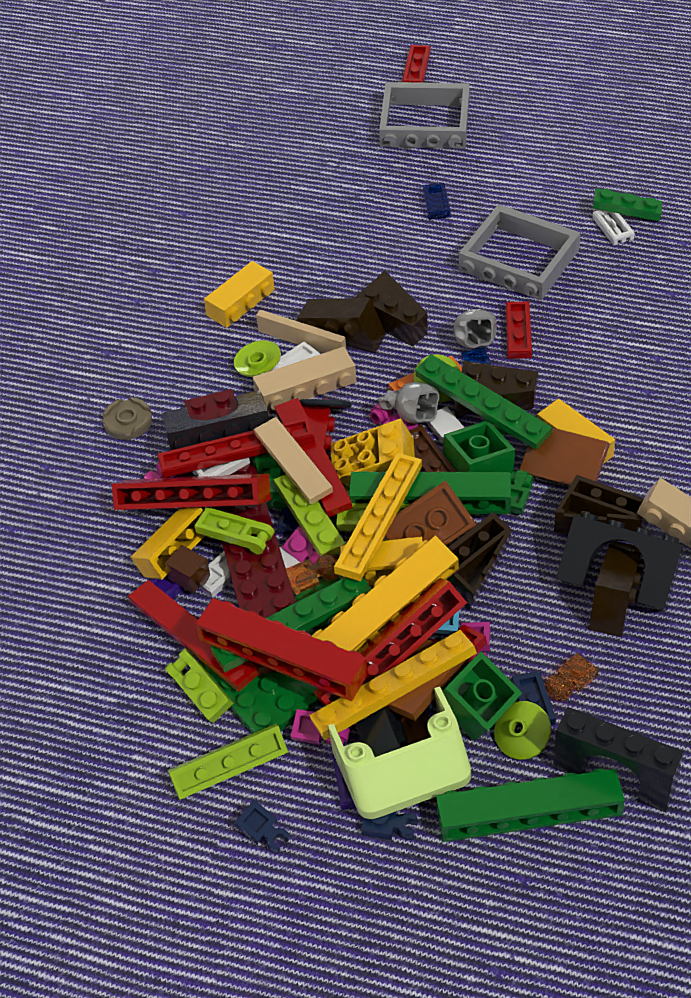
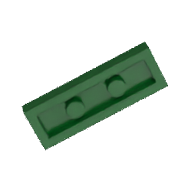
M595 188L593 209L660 221L662 201L655 198L639 197L630 193L624 194L609 189Z

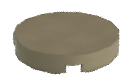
M137 398L114 401L107 406L102 416L105 431L111 437L120 440H130L139 437L147 432L152 424V414L149 405Z

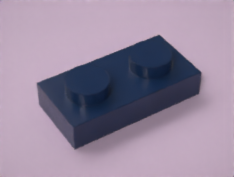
M540 670L512 676L511 682L522 692L517 701H529L537 704L547 713L551 725H556V717Z

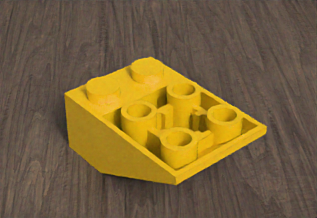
M401 418L331 443V463L341 483H350L351 472H387L396 453L415 457L414 438Z

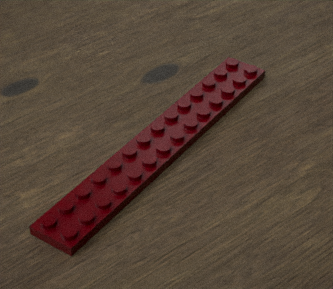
M232 389L184 400L189 417L195 420L220 418L238 408ZM249 457L250 464L230 475L257 474L256 467L253 466L252 462L253 457ZM266 502L259 505L212 506L216 510L268 524L274 529ZM275 532L272 538L266 541V548L262 554H256L249 548L222 541L240 609L254 611L261 617L267 618L296 603ZM254 662V665L259 669V675L275 671Z

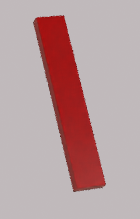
M298 398L274 406L281 424L308 417ZM311 424L315 441L299 446L333 487L332 493L319 500L324 511L330 517L352 509V502Z
M309 417L282 423L298 445L315 441ZM253 430L158 453L162 476L166 478L269 452Z
M147 580L128 596L129 601L238 692L260 674L259 669L250 661L224 672L212 654L210 647L212 645L199 640L195 625L198 619L150 580Z

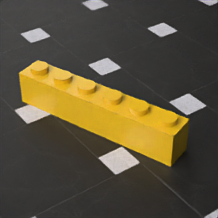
M436 535L430 541L424 540L418 545L415 553L410 558L405 557L401 559L391 574L380 577L375 582L374 588L367 594H360L353 601L351 608L346 612H339L331 620V625L325 630H318L312 637L322 641H331L336 646L348 651L358 652L439 578L446 580L459 569V559Z

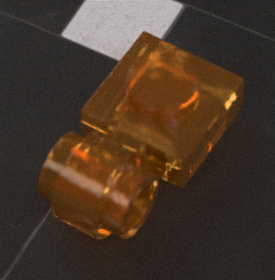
M324 554L318 558L314 565H312L310 559H307L287 568L286 571L290 585L295 595L319 585L318 577L320 576L327 581L335 580L339 576L334 572L337 559L330 554Z
M576 653L558 669V675L552 674L545 683L547 693L556 700L565 701L572 694L573 688L580 692L598 676L599 669L579 653Z

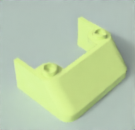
M440 686L434 688L437 714L433 715L428 721L427 726L430 738L374 757L371 748L364 743L357 742L343 746L334 723L328 725L334 757L357 811L362 817L376 819L432 799L436 795L444 794L447 791L462 788L470 782L471 766L458 722Z

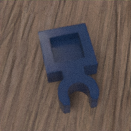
M255 800L235 821L234 826L257 845L262 839H265L269 850L274 854L280 852V847L274 843L275 838L280 837L287 843L290 840V834L285 829L274 827L277 823V818Z
M398 811L376 819L364 818L362 835L392 840L393 833H399L403 839L413 840L414 830L406 829L405 826L408 824L417 825V816L411 813L397 816Z

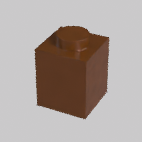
M183 545L165 562L168 579L192 593H195L200 586L205 585L210 577L207 558Z

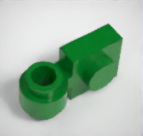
M518 469L517 472L512 471L510 512L522 515L530 497L534 476L530 475L528 471Z

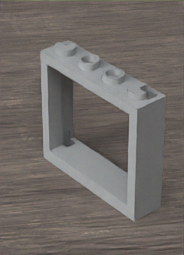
M386 82L379 128L380 147L466 149L470 84ZM390 105L461 106L460 127L388 126Z
M498 204L459 252V271L542 301L579 251L581 233ZM497 228L559 250L540 276L477 254Z

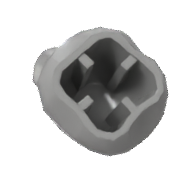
M472 309L461 313L455 319L453 326L456 340L460 345L469 349L488 347L493 343L496 336V317L491 311L484 309Z
M410 382L403 385L400 390H388L384 396L378 397V402L382 409L396 407L399 417L408 423H428L436 418L439 393L429 384Z

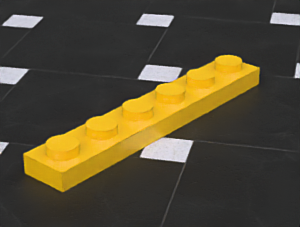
M396 453L334 566L335 574L358 581L362 580L422 467V459Z
M458 630L362 685L352 701L341 697L309 715L310 719L325 741L330 738L328 725L334 723L338 733L477 654L475 646L461 630Z

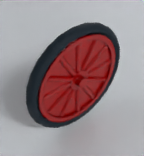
M325 398L299 400L301 405L329 406L330 408H351L352 403L349 401L328 400Z

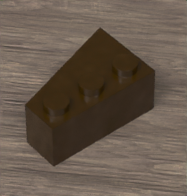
M464 361L462 367L463 374L523 410H532L534 408L538 371ZM455 401L456 418H462L463 414L475 413Z
M618 541L609 544L595 586L588 630L622 637L629 607L635 603L637 590L639 589L641 577L645 569L642 553L635 545Z

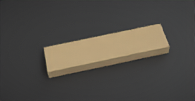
M259 310L256 315L258 331L298 345L306 342L316 351L322 353L341 347L346 349L344 336L263 310Z
M277 417L254 429L257 438L310 505L333 492L331 484Z

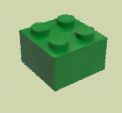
M487 420L444 434L443 454L457 472L512 473L515 449L490 421Z
M481 651L442 689L458 725L473 741L486 733L522 694Z

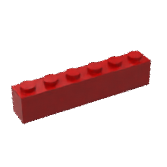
M269 474L129 479L111 484L114 510L259 505L271 500Z
M439 578L358 651L363 657H366L368 675L362 685L402 663L467 603L450 581ZM320 688L313 692L324 706L341 698Z
M212 598L195 623L200 641L350 701L354 699L368 675L366 657H363L360 653L340 648L328 640L322 641L314 638L305 631L291 629L279 621L268 620L254 611H245L228 601L222 602Z

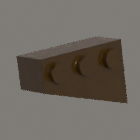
M383 271L356 296V298H370L384 331L414 347L428 333L427 312L386 271Z
M370 298L308 299L297 317L301 323L344 336L347 347L375 354L386 335Z
M576 475L555 512L554 532L569 534L574 515L581 517L582 512L598 516V522L608 524L609 519L624 523V529L634 532L636 527L645 529L648 521L637 514L644 498Z
M494 512L448 547L459 559V569L446 580L450 581L467 602L465 606L469 610L507 549L512 529Z

